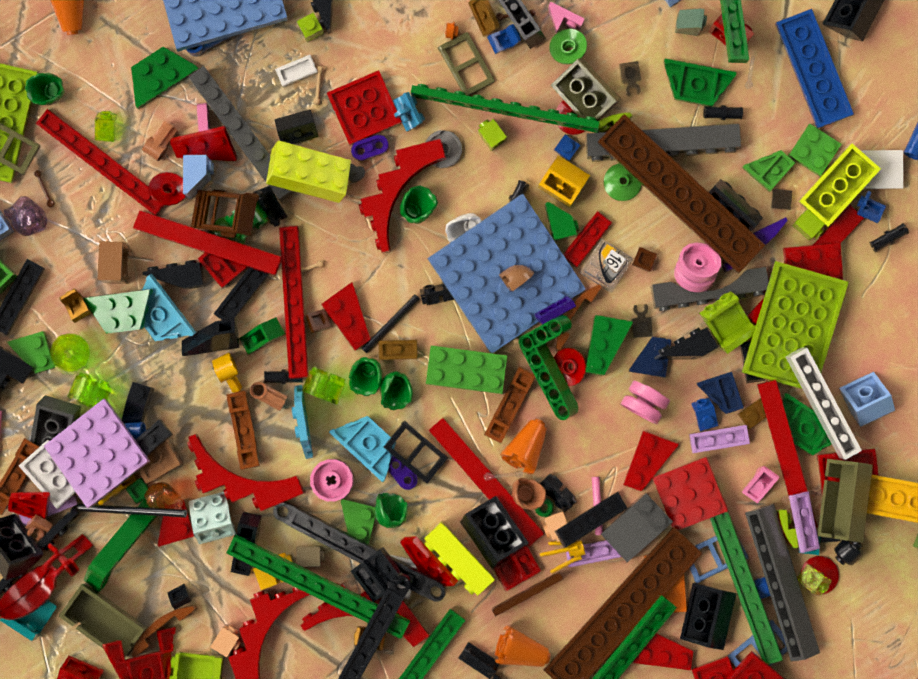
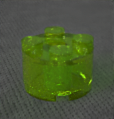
M76 334L60 335L51 346L50 356L52 364L60 373L65 375H74L81 372L88 365L90 358V349L87 341ZM69 350L73 351L74 354L71 358H67V354H65Z
M313 367L309 371L302 392L338 405L346 385V379L332 373L328 376V372Z
M80 372L79 375L75 376L67 398L71 400L72 398L77 399V403L92 408L103 399L108 401L112 389L108 382L98 379L96 382L90 378V375Z

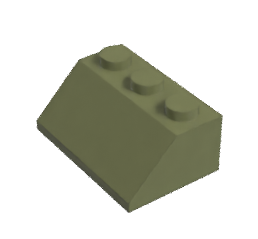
M583 58L577 59L551 84L553 89L580 118L589 116L596 118L598 121L621 100Z

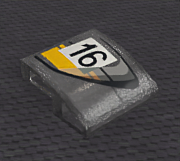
M601 238L579 273L612 293L634 258Z

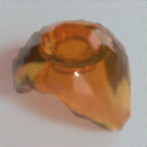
M166 482L153 484L144 494L150 508L181 509L183 504L181 495Z

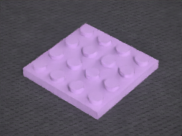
M107 399L101 400L44 445L87 508L94 506L150 462Z

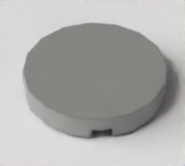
M439 130L432 133L426 142L441 139L446 155V160L437 162L433 166L441 169L455 165L462 154V144L459 138L450 131Z

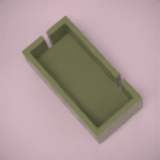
M827 459L825 476L840 478V482L824 480L817 536L863 543L873 465Z
M87 583L80 585L59 615L60 618L71 626H75L80 622L81 624L76 629L102 648L104 643L121 640L125 659L135 647V643H137L141 635L148 628Z

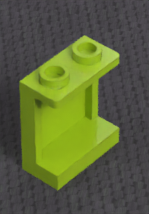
M731 291L723 294L719 300L707 305L699 313L719 347L727 354L753 337L756 327L750 322L738 302V296Z
M177 652L175 656H172L171 668H174L173 676L170 675L169 679H222L224 656Z

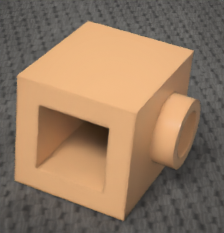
M563 511L544 517L546 525L543 528L546 536H551V539H556L557 542L560 540L554 531L567 523Z
M231 625L222 627L211 648L228 657L231 651L237 650L241 644V641H239L241 637L238 634L239 631Z

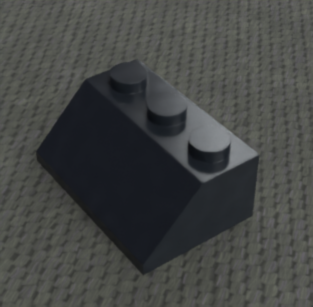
M835 0L823 25L847 38L863 42L884 0Z
M722 179L709 191L716 200L750 231L763 219L757 209L751 207L743 196L737 194L731 185Z
M497 496L466 513L460 521L492 569L509 560L529 544Z
M16 514L0 518V573L6 581L23 575L44 554L32 536L27 535L26 528Z
M693 583L680 639L708 648L724 650L737 593Z

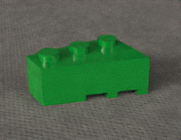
M599 315L594 316L586 358V373L599 376L605 375L633 323L632 321Z

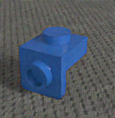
M514 24L487 37L495 54L514 48L521 42L520 34Z
M867 191L865 197L861 195L857 206L860 208L857 215L879 223L886 206L870 199L871 191Z
M710 398L699 399L691 403L700 431L718 426L715 408Z

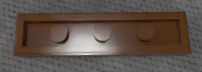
M556 572L493 607L492 611L495 617L563 580L560 572Z

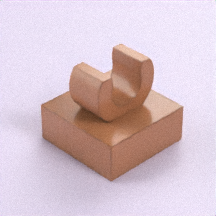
M35 515L27 522L25 527L28 529L27 535L30 536L32 533L37 534L36 540L39 541L51 529L52 523Z

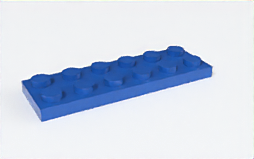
M812 9L776 22L775 25L816 128L824 127L854 115Z

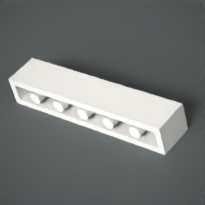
M802 347L785 356L838 457L846 460L861 452L862 450L808 348Z

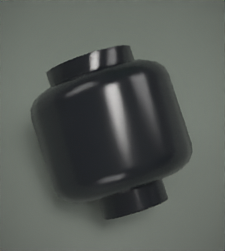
M841 540L834 548L837 555L835 557L836 560L842 565L845 563L854 565L863 555V545L860 542Z

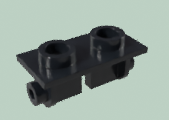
M270 186L253 191V193L259 195L258 201L263 210L266 211L271 225L276 227L280 225V220L288 217Z
M443 282L441 285L434 286L430 284L424 286L423 289H419L423 305L427 304L428 306L440 303L439 296L441 295L444 302L454 300Z
M550 473L539 483L545 488L546 495L550 496L554 500L555 505L564 512L577 502L574 499L575 496L567 488L562 492L559 490L563 483L555 475Z
M469 642L458 657V659L489 679L495 675L500 665L495 662L494 658Z

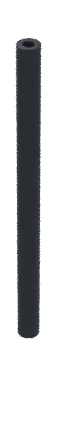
M84 504L77 505L80 512L184 518L187 516V510L111 505H94L91 508H87Z

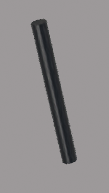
M414 294L361 349L367 354L420 298Z

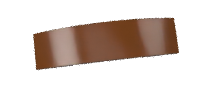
M596 285L583 293L574 302L576 307L568 310L565 316L571 320L584 300L591 304L602 286ZM566 332L556 338L557 351L561 350L570 336L569 333Z
M521 367L518 368L484 434L485 436L500 444L502 443L535 379L534 374Z
M246 391L226 394L238 450L240 470L260 466Z
M26 438L22 441L15 453L14 460L0 482L1 515L8 508L11 494L18 493L27 478V475L19 465L39 448L38 445Z
M196 605L173 610L151 624L137 641L132 657H137L152 645L148 640L149 636L174 616L179 621H182L197 609Z

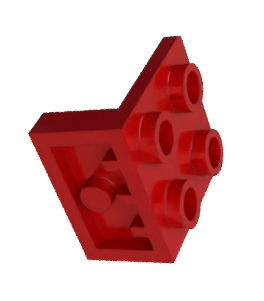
M68 655L59 670L57 679H101L104 670Z

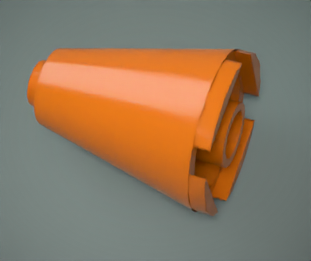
M50 0L62 32H67V35L78 34V30H82L84 0Z
M539 419L530 420L501 452V458L516 469L518 467L524 468V473L534 474L547 431L545 423Z
M504 627L503 630L506 632L504 635L500 634L496 645L495 656H498V659L495 660L496 663L543 667L549 663L551 653H549L548 648L513 627Z

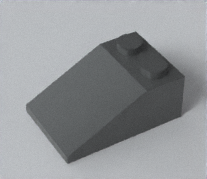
M45 395L36 405L30 441L40 447L47 440H52L79 418L81 406Z
M645 493L632 503L601 535L626 562H629L673 521Z

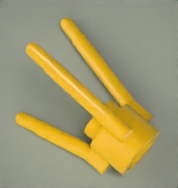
M582 540L575 541L566 548L540 553L541 557L569 552L570 557L574 556L550 570V573H554L575 561L582 560L581 556L586 555ZM560 541L548 542V545H562Z

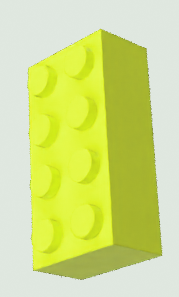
M278 140L271 150L266 184L340 203L347 192L351 160Z
M852 143L798 202L820 219L826 227H829L881 168Z
M442 521L424 537L426 540L425 546L431 552L435 550L439 554V561L444 566L449 565L453 569L451 570L453 576L458 581L462 579L466 583L464 587L471 595L475 593L478 596L495 580L491 573Z

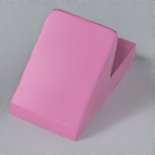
M550 2L548 11L556 34L563 21L566 22V26L572 29H581L584 18Z
M761 466L756 470L750 482L744 487L742 493L758 504L776 483L779 476L767 467Z

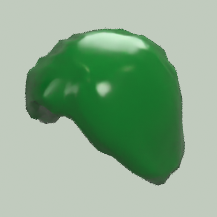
M37 73L26 80L25 90L27 97L34 104H55L65 93L62 79L52 73Z
M421 185L410 188L405 193L400 204L401 216L409 223L419 224L424 222L432 215L438 204L435 194L429 188Z
M362 357L355 361L349 374L350 390L357 395L370 396L379 390L382 381V369L376 359Z
M391 372L382 379L380 387L381 404L384 408L397 410L405 408L412 401V386L406 374Z
M394 493L378 494L375 507V517L378 523L385 528L392 529L404 524L408 516V503L401 496Z

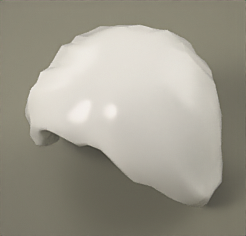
M468 213L446 224L445 229L448 241L452 242L482 221L481 218L474 213Z

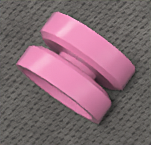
M688 244L682 249L674 269L677 283L690 292L699 293L707 291L716 280L721 267V258L707 244Z
M633 381L629 391L638 398L626 395L620 405L654 424H658L662 415L653 406L661 410L666 409L670 400L657 390Z
M327 459L320 462L313 469L310 476V485L313 492L320 499L335 502L345 498L351 492L354 485V476L351 468L345 462L338 459ZM332 476L336 478L334 484L329 482V478Z

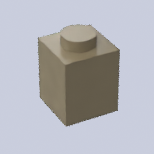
M321 546L297 547V565L301 567H320L321 562H325V551H321Z

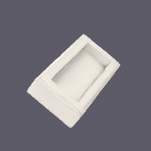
M311 55L275 69L282 87L318 73Z

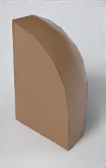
M514 265L500 273L499 276L509 291H514L530 279L534 272L524 265Z

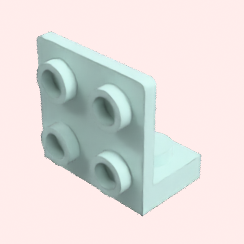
M224 492L188 502L193 533L199 544L236 534L230 517L228 500Z

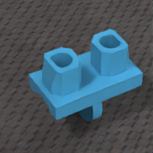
M406 92L393 100L397 110L394 116L401 119L406 132L423 123L425 120L424 116L415 107L417 105L415 96H411L409 92Z

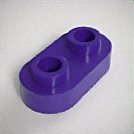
M375 135L357 141L351 148L352 156L358 161H364L382 155L388 150V140L382 135ZM378 142H381L383 144L382 148L380 149L376 148L375 146ZM360 148L365 150L362 155L357 153Z
M392 456L388 469L389 473L403 489L410 490L414 488L417 484V476ZM394 461L399 462V468L394 469L392 463ZM409 476L411 478L410 484L404 482L405 477Z

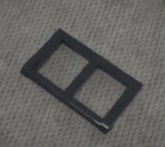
M405 420L383 446L385 450L426 484H428L448 459V456L437 449ZM405 429L421 441L407 459L391 448ZM425 445L440 457L426 476L410 464Z

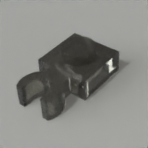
M638 61L619 64L622 84H628L626 95L630 96L631 88H635L637 95H639L641 89L636 84L637 81H641Z
M644 304L643 312H639L637 305H634L633 312L637 315V318L631 319L633 322V338L652 337L651 317L646 318L645 316L648 312L647 304Z

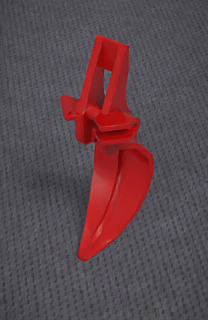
M83 534L59 551L51 543L48 544V548L54 555L43 565L37 566L22 576L1 597L0 619L15 620L23 618L41 607L53 594L59 576L67 571L71 577H74L80 571L75 561L94 545ZM74 547L78 553L67 559L64 555ZM59 561L62 565L56 569L53 564Z

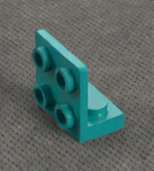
M47 600L41 607L23 618L15 620L1 618L0 621L33 641L38 638L56 610L57 605Z

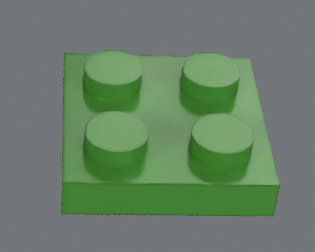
M809 123L788 156L820 177L838 151L841 143Z

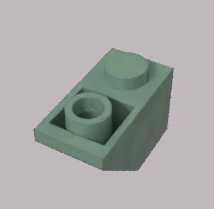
M705 9L679 10L675 33L697 36L706 25L707 15H704Z

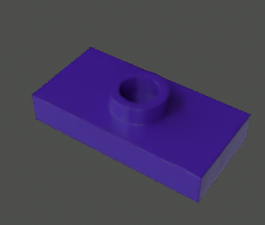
M566 296L534 315L537 321L543 325L563 315V313L576 307L571 298Z

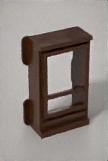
M197 189L191 227L221 232L223 237L234 238L236 234L251 236L259 195L255 193H227L224 190L215 189L213 191ZM211 197H216L211 225L206 223ZM219 198L237 199L232 227L214 225Z

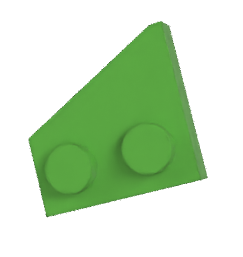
M780 150L769 156L747 163L742 169L770 192L795 162Z
M45 331L8 342V345L24 362L34 367L33 371L35 373L55 368Z
M341 499L348 534L369 544L375 521V507Z

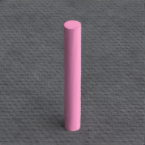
M592 477L594 506L601 502L599 477ZM603 525L595 529V535H601Z

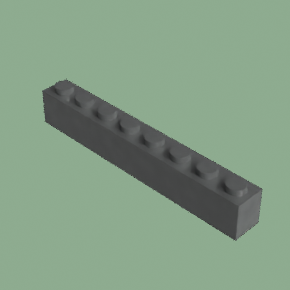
M202 66L191 74L189 79L266 182L270 154L207 69ZM268 185L280 202L295 192Z
M739 124L642 130L670 157L679 156V153H687V156L698 155V152H706L707 155L717 154V151L725 150V153H735L741 147ZM607 132L586 134L587 159H592V162L603 161V158H611V161H616L597 143Z
M774 504L745 512L791 662L806 660L819 654L820 651Z

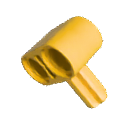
M230 352L212 360L213 368L221 383L226 381L233 393L239 392L242 389V385L236 376L239 373Z

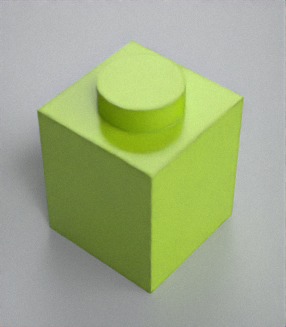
M314 12L297 21L307 43L324 34Z
M487 119L479 125L478 134L491 151L507 140V136L494 119L491 121Z
M808 209L792 224L808 240L813 237L817 239L823 232L821 228L825 225Z

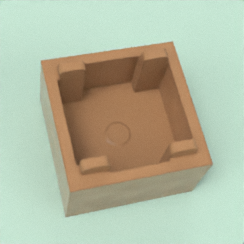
M99 241L97 280L103 283L127 284V280H130L128 276L129 252H132V249H129L127 244L123 242Z
M167 439L148 456L150 462L142 467L139 472L146 484H150L180 467L183 463L172 443Z

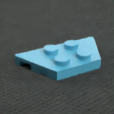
M152 273L148 275L141 290L152 289L153 293L149 296L147 304L149 308L145 315L144 328L154 341L168 338L174 339L188 335L193 336L197 333Z
M302 385L294 386L295 407H292L293 419H297L298 426H295L296 438H300L305 459L313 458L303 388Z
M369 416L329 431L335 439L381 482L385 481L393 455L385 450L383 446L390 439V436ZM396 442L392 445L391 448L395 449Z

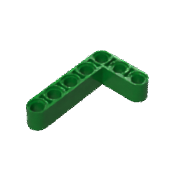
M565 315L544 323L519 339V346L554 414L560 420H566L576 415L579 410L578 403L546 344L571 329V320Z
M147 497L138 506L160 508ZM131 514L90 563L83 581L100 592L109 581L113 569L157 516Z

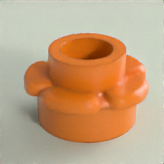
M454 21L453 23H447L445 38L453 40V37L458 35V26L455 25Z

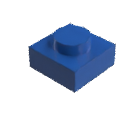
M565 134L554 151L567 161H570L580 147V144Z
M765 577L755 579L754 581L761 599L771 596Z

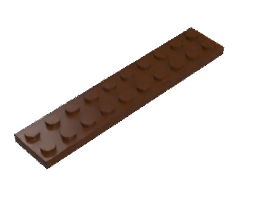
M625 114L597 142L703 242L719 254L738 274L765 246L760 239Z
M672 527L543 670L552 679H589L629 635L661 595L664 596L703 553L676 528Z

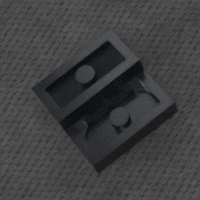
M384 547L350 571L373 602L384 595L393 577L396 574L402 573ZM403 579L397 580L396 585L400 584Z

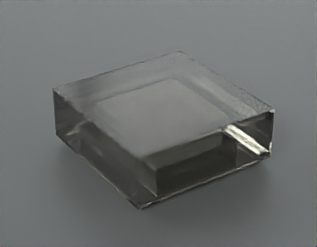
M773 189L771 209L791 210L792 191Z

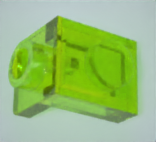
M110 111L98 112L95 117L96 141H115L117 114Z
M809 564L806 565L797 577V580L812 594L819 596L829 589V584L831 583L829 578L824 577Z

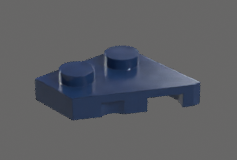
M651 337L628 372L665 378L668 360H655L654 357L660 354L658 350L667 345L670 347L671 340Z
M732 372L697 383V386L725 414L744 408Z

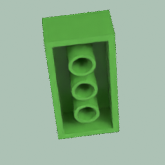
M431 345L426 385L502 395L507 355Z

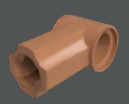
M164 121L154 136L146 141L142 151L156 161H160L168 149L167 146L171 138H174L178 130Z
M255 382L250 387L251 396L281 411L288 396L263 382ZM256 385L264 387V393L261 396L254 393L253 389Z

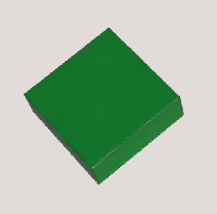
M142 477L126 488V491L136 504L153 493Z

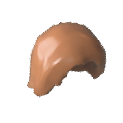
M520 478L512 485V497L514 502L521 508L535 510L543 505L546 499V490L535 480Z

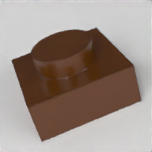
M639 247L632 265L650 272L657 254Z
M324 309L308 313L305 316L312 334L331 327Z

